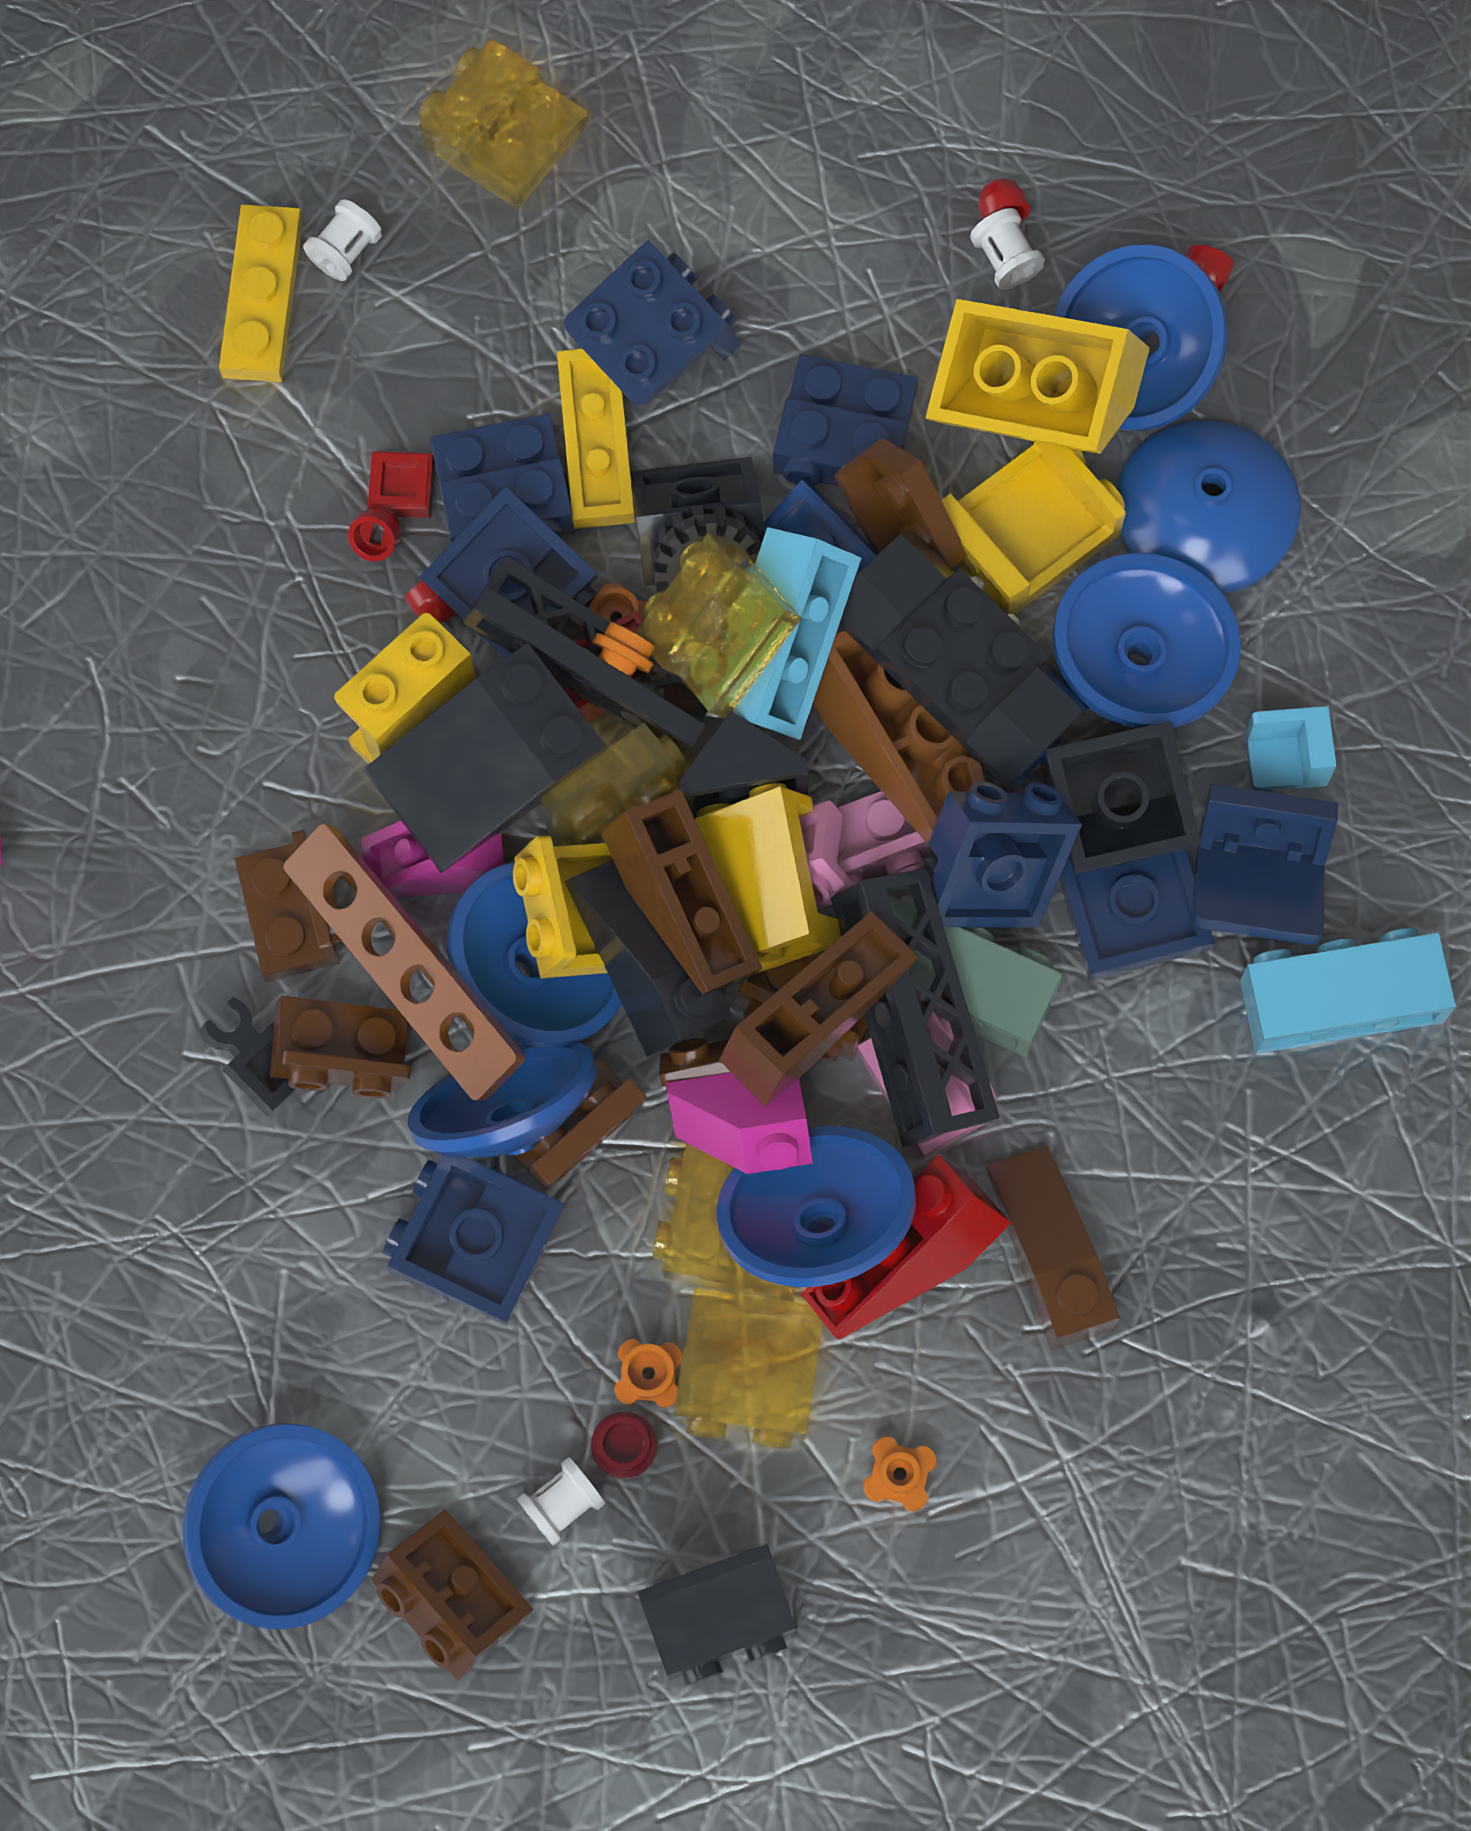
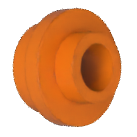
M610 622L604 635L597 633L592 641L599 648L603 649L599 655L600 659L630 678L636 668L649 673L653 666L649 658L655 646L620 625Z

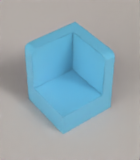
M1329 706L1252 713L1245 730V741L1250 781L1253 790L1272 791L1324 787L1328 785L1336 768Z

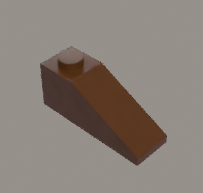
M682 790L625 811L601 831L627 891L702 995L762 969V965Z
M871 911L738 1024L719 1061L766 1107L809 1070L917 961L918 956Z
M1048 1145L986 1165L1000 1210L1011 1222L1007 1229L1050 1350L1053 1351L1113 1331L1120 1319L1098 1255Z

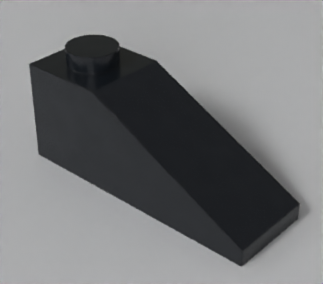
M614 860L564 881L647 1057L732 1017L720 988L702 995L627 891Z

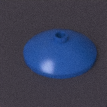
M1125 246L1094 259L1069 283L1054 313V316L1129 329L1144 343L1149 336L1158 334L1160 339L1159 347L1154 353L1148 354L1134 409L1119 429L1150 430L1172 423L1187 414L1209 392L1221 371L1228 343V321L1225 306L1216 285L1208 274L1194 261L1162 246Z
M1192 420L1158 431L1133 452L1122 470L1117 485V490L1124 500V510L1126 512L1120 537L1128 553L1158 554L1181 561L1207 577L1222 594L1247 588L1271 573L1289 551L1299 524V491L1292 471L1284 458L1261 436L1229 422ZM1213 483L1218 485L1223 493L1219 496H1210L1203 491L1202 486Z
M1122 554L1107 558L1089 567L1066 590L1057 609L1053 624L1052 640L1056 662L1070 689L1084 704L1099 715L1115 723L1136 729L1171 721L1172 728L1204 716L1221 701L1235 678L1241 656V639L1238 623L1231 606L1221 591L1207 577L1193 567L1158 554ZM1128 654H1140L1145 658L1147 664L1137 665L1129 659Z
M515 862L491 869L468 887L454 907L447 930L446 949L448 963L512 1040L531 1046L561 1047L590 1037L611 1020L622 1004L608 973L540 978L537 960L530 954L527 946L526 929L528 919L523 896L517 893L513 882ZM516 961L522 962L527 966L530 974L529 977L523 975L518 970L515 964Z
M577 1041L561 1047L517 1045L524 1053L525 1061L516 1073L511 1075L484 1101L472 1100L455 1078L449 1074L427 1090L412 1107L407 1120L412 1137L419 1146L446 1156L488 1158L505 1154L518 1155L533 1149L543 1138L558 1129L587 1097L597 1075V1065L593 1054L586 1045Z
M808 1127L813 1164L746 1174L734 1168L723 1184L716 1210L721 1239L730 1256L738 1265L752 1275L771 1283L791 1287H816L853 1278L879 1264L904 1239L911 1226L916 1209V1191L910 1168L902 1155L885 1140L869 1132L851 1127Z
M290 1423L265 1425L249 1430L221 1447L198 1474L189 1493L183 1518V1546L187 1564L192 1577L206 1598L226 1615L240 1622L259 1628L277 1630L301 1627L316 1622L335 1611L357 1590L372 1564L380 1533V1508L376 1489L370 1474L359 1457L346 1444L327 1432L313 1427ZM272 1509L276 1516L275 1525L270 1531L263 1533L259 1528L260 1516L266 1510Z

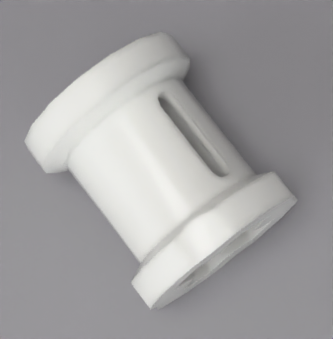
M343 199L335 206L336 216L317 238L309 237L303 246L307 256L319 269L339 281H346L351 275L350 265L368 243H377L382 237L381 227L368 212L352 201Z
M1013 208L1003 209L986 217L975 226L970 234V240L974 247L983 248L995 269L994 281L1001 290L1013 289L1020 284L1026 283L1043 269L1045 261L1040 251L1032 250L1019 228L1021 217L1017 210Z
M570 1457L561 1463L562 1471L534 1494L528 1495L523 1493L516 1499L552 1546L561 1540L559 1532L590 1507L598 1510L605 1505L600 1494Z

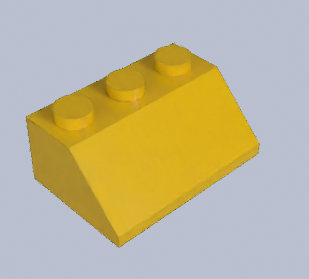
M956 299L925 418L933 422L1100 454L1134 409L1150 348L1129 329Z

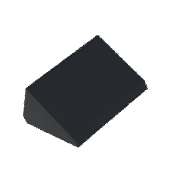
M730 711L678 783L679 790H682L695 819L696 812L701 808L714 804H735L750 798L749 792L752 789L766 784H785L787 789L808 796L809 771L805 758Z

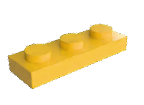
M241 204L219 370L223 379L283 382L303 227V216L300 208Z
M583 349L557 351L574 529L635 523L622 391Z

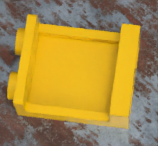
M1034 442L1030 448L959 501L951 493L941 500L967 554L957 565L969 578L979 576L985 583L983 591L1007 615H1016L1118 538L1126 514L1124 510L1125 503L1118 490L1108 480L1101 479L1099 481L1085 466V458L1081 450Z
M429 613L422 614L335 693L334 698L337 705L360 727L348 738L351 748L370 764L477 677L471 653Z
M781 783L756 787L749 792L750 798L735 804H714L701 808L696 812L695 821L762 965V969L743 978L828 949L841 938L838 919L817 912L799 816L814 810L812 799L809 796L787 789V786Z
M549 835L536 836L514 857L513 882L517 893L523 896L528 919L526 929L527 946L530 954L537 960L540 978L607 973L605 965L564 882L571 877L613 860L606 843L553 847L552 839Z

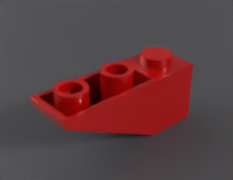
M939 1154L913 1180L916 1191L915 1214L908 1232L896 1249L879 1264L853 1278L829 1285L807 1287L801 1293V1296L835 1338L840 1340L964 1271L1011 1224L1009 1219L975 1181Z

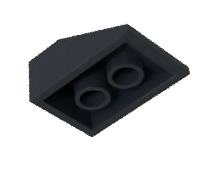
M527 643L473 680L367 765L364 772L442 874L594 767L606 745L529 643Z

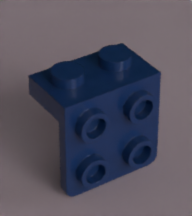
M649 240L639 247L564 319V328L567 333L625 396L637 406L648 404L709 346L723 361L741 346V343L730 328L737 321L731 311L713 293L705 300L693 288L692 284L698 278L675 252H672L665 258Z
M1210 784L1199 829L1202 845L1197 847L1192 917L1195 925L1208 930L1307 945L1317 944L1321 939L1324 928L1325 864L1338 821V803Z

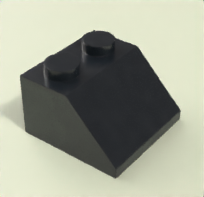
M751 457L630 471L645 586L655 585L652 569V549L654 543L659 544L658 532L663 525L670 529L674 527L672 517L682 511L686 519L693 517V506L703 505L704 514H712L713 505L724 506L726 516L731 517L734 510L744 516L746 526L750 523L753 524L758 532L759 541L763 542L765 535L762 506ZM706 547L695 551L689 557L685 566V572L692 581L719 578L724 581L732 572L734 561L726 551L717 547Z
M1171 721L1045 750L1040 762L1045 784L1053 787L1062 795L1063 800L1082 824L1068 856L1075 875L1202 845Z
M768 1543L637 1591L668 1679L672 1680L682 1676L686 1687L721 1675L724 1671L720 1661L746 1652L749 1662L753 1663L781 1653L788 1649L784 1638L796 1634V1627Z

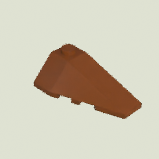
M846 631L835 635L812 704L828 730L925 842L929 844L948 792H968L972 783L977 781L985 782L981 764L974 760L973 756Z

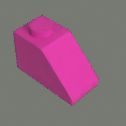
M402 821L361 838L362 859L394 898L463 893L483 874L503 865L504 850L501 832L442 874Z
M731 1072L666 1083L676 1138L746 1174L813 1164L799 1078L766 1107Z

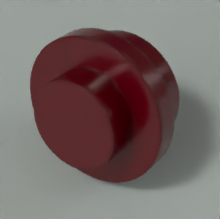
M616 1412L605 1417L597 1425L591 1438V1452L595 1463L605 1474L616 1479H632L640 1476L650 1468L657 1454L658 1446L654 1429L646 1419L632 1412Z

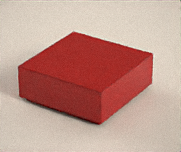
M372 451L367 508L377 507L395 514L396 517L431 518L435 468L433 453Z

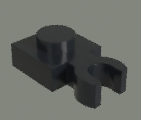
M232 997L223 1010L234 1020L235 1031L223 1032L209 1019L203 1024L199 1032L203 1040L210 1047L221 1051L228 1050L235 1057L222 1071L268 1117L296 1089L288 1086L289 1079L270 1077L274 1023L272 1022L259 1034L252 1027V1015L248 1007L239 999Z

